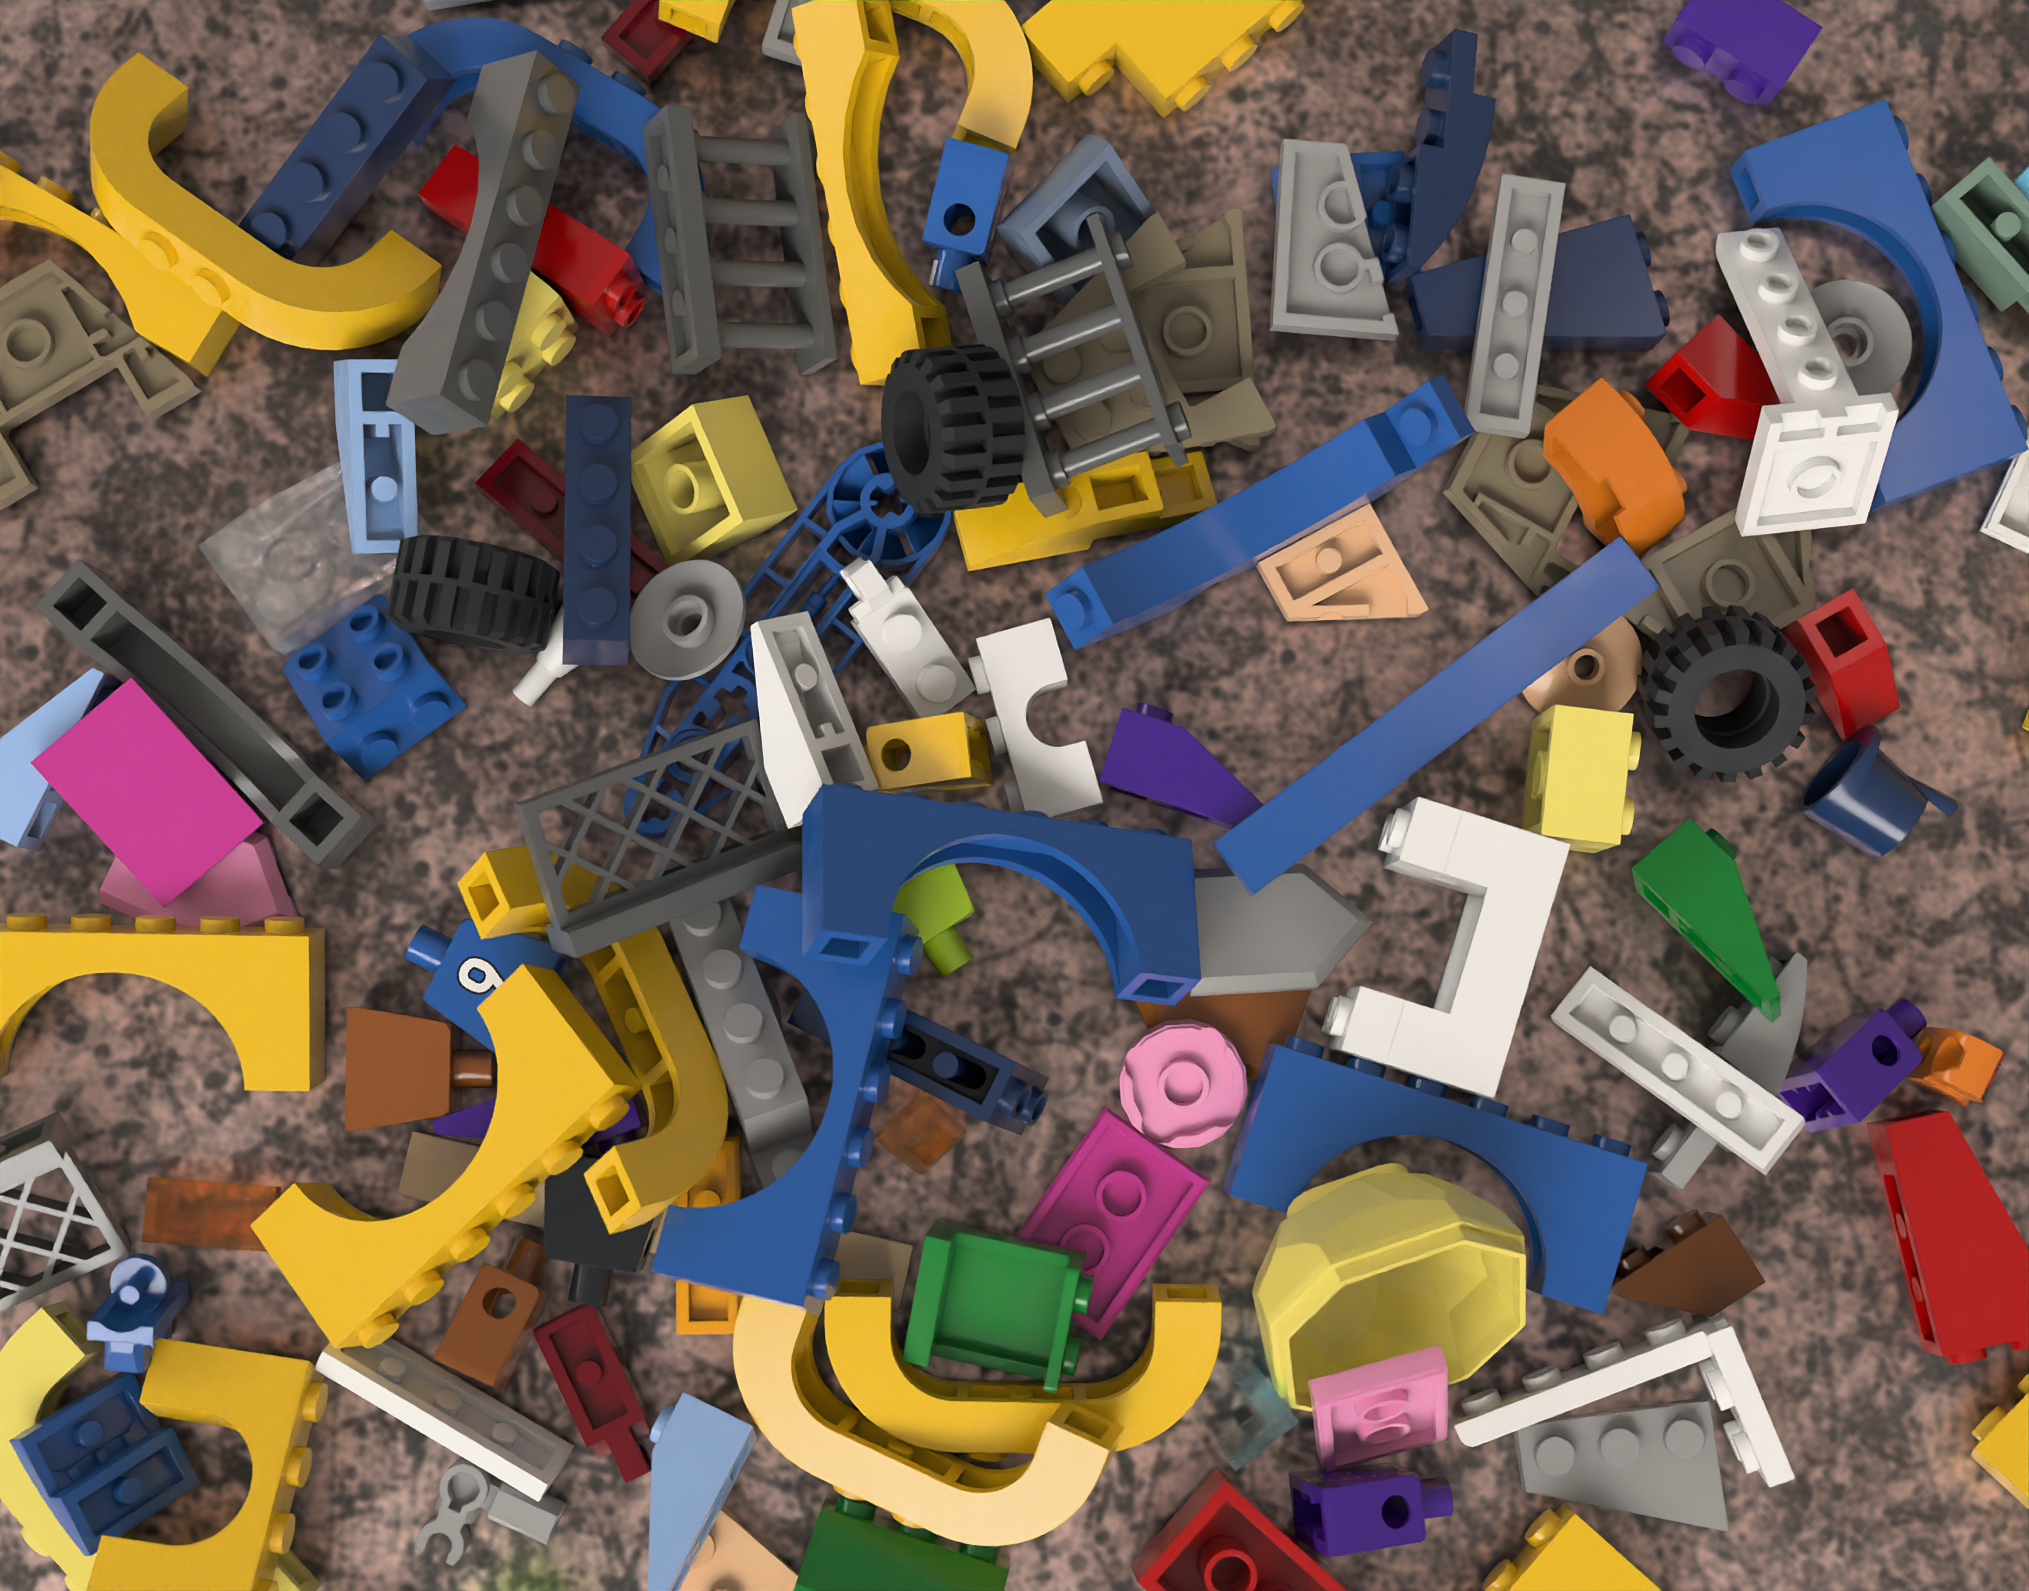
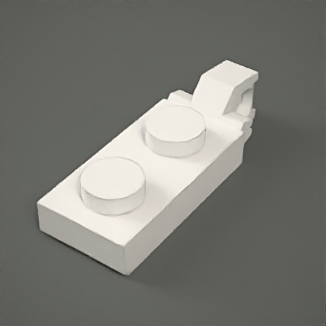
M858 557L839 572L859 600L848 608L853 617V620L850 621L916 719L943 715L976 690V687L909 587L903 585L897 576L893 575L884 581L870 560L864 561L861 557Z

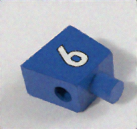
M946 137L922 238L926 247L936 252L928 286L963 295L955 270L977 261L980 264H989L998 232L997 226L1001 222L1014 174V167L1009 153ZM962 216L974 218L972 230L968 234L959 236L951 233L953 222L957 218Z
M464 918L453 939L426 925H422L411 940L405 956L407 960L435 973L423 999L494 1053L495 1048L491 1034L477 1007L522 964L554 969L560 977L571 957L552 950L549 942L520 933L481 940L473 919Z

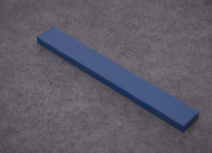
M1621 536L1215 841L1212 844L1248 893L1251 896L1658 589L1660 587L1624 539Z

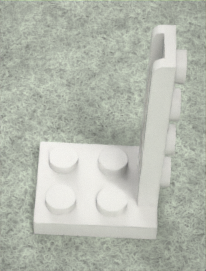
M1779 227L1718 233L1716 242L1718 263L1781 404L1762 406L1734 518L1741 536L1866 523L1899 413L1892 394L1858 395Z
M1719 1313L1713 1317L1695 1315L1691 1317L1693 1322L1685 1326L1681 1318L1664 1321L1648 1328L1644 1332L1647 1340L1624 1349H1622L1620 1342L1601 1345L1583 1355L1585 1364L1564 1372L1560 1371L1558 1365L1541 1368L1521 1379L1524 1387L1501 1396L1496 1388L1478 1392L1462 1400L1460 1403L1463 1410L1452 1414L1454 1426L1461 1442L1473 1447L1698 1362L1700 1372L1712 1399H1716L1721 1411L1730 1409L1734 1420L1724 1423L1723 1426L1738 1461L1742 1462L1747 1474L1757 1470L1769 1488L1795 1479L1731 1324L1728 1325L1726 1319L1719 1315Z

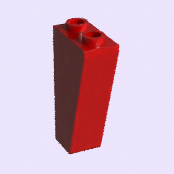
M454 144L418 193L432 214L465 237H467L472 223L478 194L479 159L457 144ZM549 203L531 271L560 295L569 310L609 338H612L620 326L626 329L639 317L646 304L647 299L643 294L646 292L647 287L629 253Z
M1928 1109L1866 1123L1922 1350L1946 1357L1948 1364H1963L1986 1358L1985 1348L2009 1342L2011 1350L2029 1349V1249L1950 1112Z

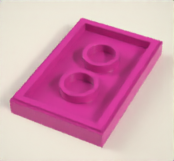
M133 677L127 680L30 762L164 908L169 906L265 823L262 817Z
M1104 1106L1014 1237L1087 1252L1083 1273L1094 1275V1283L1087 1314L1075 1312L1074 1322L1101 1341L1211 1180Z

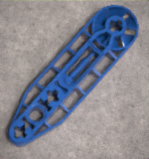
M883 442L858 449L837 467L744 587L743 592L746 604L765 579L768 578L783 591L760 621L786 616L823 568H825L831 576L818 593L812 591L805 600L806 603L798 612L808 611L812 621L817 613L821 612L828 603L825 598L839 581L846 585L847 588L815 628L822 648L835 631L853 642V645L832 671L837 682L866 644L860 636L842 623L850 613L848 608L859 600L839 573L845 566L839 564L833 558L842 547L853 560H856L858 557H861L864 561L870 560L884 581L889 578L881 572L882 570L901 571L912 567L901 581L903 585L910 588L942 546L952 524V511L945 512L944 519L919 517V513L914 511L912 506L907 505L902 499L899 489L896 488L887 465ZM868 459H873L879 475L874 476ZM897 495L900 496L903 511L900 516L889 512L883 519L878 517L880 516L877 500L882 497L890 502ZM826 501V513L831 525L829 532L812 521ZM806 528L818 537L821 542L791 581L788 582L775 573L773 569ZM907 537L913 551L912 555H906L900 538ZM743 628L740 635L744 639L743 643L712 683L702 676L692 678L706 690L671 734L663 728V724L673 698L687 681L672 680L663 692L640 757L654 752L660 734L667 739L661 749L710 732L701 727L706 719L717 728L726 717L727 711L721 703L728 695L737 700L744 693L747 694L743 702L749 709V712L743 719L748 717L756 718L759 730L761 731L751 632ZM733 714L722 727L743 719ZM742 738L728 742L723 746L713 767L714 770L725 775L745 749ZM679 761L667 765L662 774L663 776L669 770L675 778L687 786L690 785L694 774L684 772ZM647 773L636 776L632 779L643 784V781ZM661 776L655 791L666 795L673 785ZM708 778L693 810L705 816L727 801L734 790L727 787L701 805L718 784L717 781ZM629 787L624 798L623 812L625 818L638 794L637 791ZM675 787L668 797L681 804L684 794ZM646 808L635 832L650 840L663 841L676 811L668 808L671 810V813L667 819L663 821L660 818L653 817L647 823L645 820L648 818L650 811ZM689 819L684 830L694 824L695 821Z

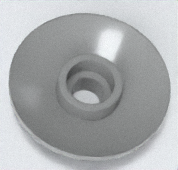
M1859 280L1831 281L1810 291L1832 340L1841 338L1850 345V356L1847 358L1841 357L1858 395L1881 394L1889 391L1904 374L1912 352L1911 329L1900 305L1884 290Z
M700 559L674 564L657 574L640 592L630 613L629 646L637 662L654 676L673 681L695 678L716 667L732 651L744 627L746 599L740 583L725 567L712 561ZM699 624V626L692 632L694 627Z

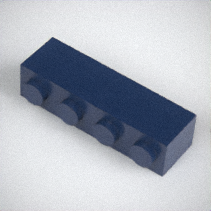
M379 35L239 223L238 227L281 257L298 264L316 267L457 79L411 37Z
M566 395L562 665L627 666L630 644L631 397Z

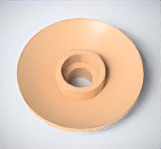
M1622 615L1524 689L1522 693L1525 699L1540 714L1553 705L1618 712L1634 694L1637 686V675L1642 673V649L1634 628ZM1591 655L1595 663L1593 671L1586 677H1577L1574 671L1575 662L1581 656Z

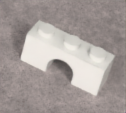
M1043 619L976 638L979 655L968 658L978 695L990 692L996 716L987 718L985 721L995 756L1004 753L1008 754L1014 777L1002 781L1011 812L1018 813L1034 810L1045 813L1049 818L1063 819L1101 808L1103 800L1086 741L1063 747L1049 746L1036 739L1027 725V712L1034 700L1044 693L1067 687L1068 678L1051 619Z

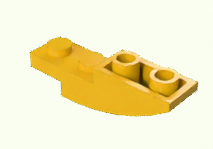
M1148 451L1138 452L1071 477V485L1062 488L1069 509L1044 518L1029 500L1024 482L1019 483L1014 493L1009 494L1008 500L1001 505L953 511L952 514L967 570L973 571L1088 550L1095 539L1177 525L1217 504L1202 451L1186 453L1189 463L1180 467L1175 465L1170 456L1150 460Z

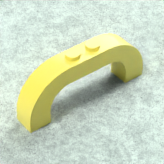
M59 1302L41 1307L15 1332L0 1351V1499L22 1524L21 1534L26 1543L38 1554L45 1557L51 1556L67 1574L65 1576V1583L69 1590L86 1591L97 1552L92 1556H85L72 1541L41 1497L9 1441L56 1412L62 1396L70 1383L105 1350L100 1341L87 1340V1327L64 1302ZM130 1530L119 1537L138 1540ZM290 1549L286 1554H279L273 1580L278 1582V1591H317L322 1586Z

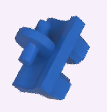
M139 1253L131 1254L122 1259L111 1274V1294L87 1320V1340L105 1341L104 1369L143 1373L151 1361V1348H154L159 1338L170 1339L172 1337V1321L190 1300V1281L178 1280L170 1285L168 1270L154 1256Z

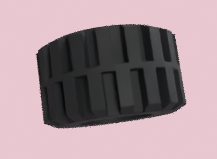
M985 344L906 350L902 352L901 357H896L884 384L881 430L887 465L902 499L907 505H911L914 511L926 514L993 507L1006 502L1009 494L1014 493L1018 485V474L1022 472L1025 427L1019 390L1004 358L1000 359L998 351L991 346L985 347Z
M412 536L400 541L385 618L402 630L442 642L501 653L532 654L544 651L547 647L561 574L546 561L513 549L449 536Z
M1716 605L1702 607L1701 618L1693 620L1688 612L1676 618L1680 628L1672 634L1663 628L1655 637L1660 646L1657 652L1646 650L1641 660L1648 674L1637 675L1636 688L1643 698L1638 701L1641 713L1665 752H1668L1674 763L1683 770L1689 766L1696 777L1709 780L1712 773L1715 772L1722 783L1736 782L1737 773L1745 772L1749 780L1762 776L1761 766L1771 761L1775 768H1777L1787 760L1782 752L1789 745L1796 749L1800 747L1806 737L1799 729L1801 725H1812L1816 713L1808 703L1817 699L1816 685L1808 677L1812 672L1807 662L1778 626L1775 627L1767 617L1757 611L1750 616L1742 606L1729 605L1726 615H1723ZM1737 669L1756 672L1753 689L1748 698L1738 708L1727 714L1713 717L1695 714L1697 698L1702 689L1713 678L1724 672Z

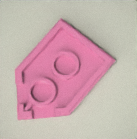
M256 831L166 908L155 899L119 858L115 856L100 888L98 901L133 918L141 915L176 916V926H200V918L206 916L240 917V927H265V918L299 917L276 863L278 859L269 837Z

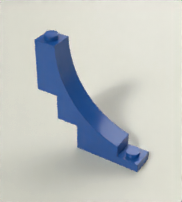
M1445 376L1431 379L1388 410L1363 419L1335 438L1245 490L1150 538L1082 566L1045 593V596L1076 651L1172 612L1212 584L1256 567L1258 562L1283 550L1299 538L1318 531L1373 502L1474 434L1475 430Z

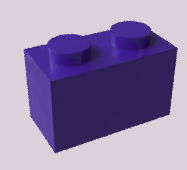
M1689 0L1662 42L1672 48L1674 56L1684 65L1697 70L1705 69L1722 80L1727 91L1738 100L1749 104L1757 103L1766 109L1782 89L1823 27L1781 0Z

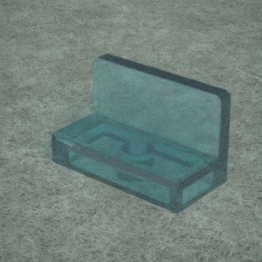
M1248 1354L1227 1369L1238 1387L1258 1411L1219 1443L1226 1459L1235 1471L1242 1468L1299 1423L1291 1409Z

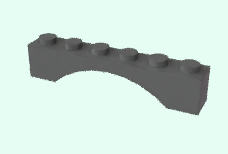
M538 50L482 65L467 118L475 137L479 159L478 194L472 223L461 254L442 292L423 321L402 345L385 405L431 435L488 426L581 87Z
M78 559L34 606L81 650L96 660L120 681L125 683L131 677L135 678L190 740L249 797L275 827L317 865L337 870L379 824L371 814L103 571Z

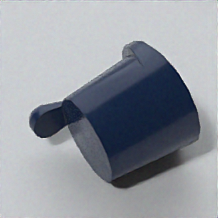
M1868 724L1850 736L1825 761L1805 788L1798 803V811L1869 857L1877 859L1895 848L1907 836L1923 814L1928 801L1950 818L1957 811L1959 805L1949 795L1906 775L1879 749L1881 731L1876 726Z

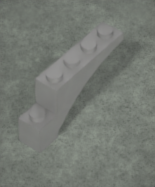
M726 898L668 922L706 1027L710 1043L722 1069L726 1090L753 1170L758 1191L780 1178L797 1162L812 1142L814 1135L807 1096L754 960L739 948L743 932L729 898Z

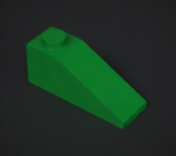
M1689 818L1632 867L1635 889L1763 1016L1773 1023L1781 1016L1780 993L1736 862L1734 861L1737 854L1730 843L1719 832L1712 828L1704 832Z

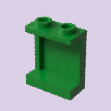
M935 1220L925 1235L902 1362L928 1367L933 1356L1041 1379L1045 1381L1043 1391L1056 1394L1063 1375L1074 1377L1078 1365L1082 1338L1071 1336L1075 1312L1087 1314L1094 1275L1083 1273L1087 1252Z

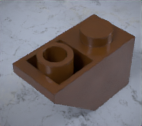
M1693 1209L1671 1221L1664 1228L1668 1237L1648 1250L1643 1244H1639L1621 1254L1610 1293L1623 1298L1713 1317L1766 1281L1723 1215L1708 1211L1701 1215L1697 1209Z

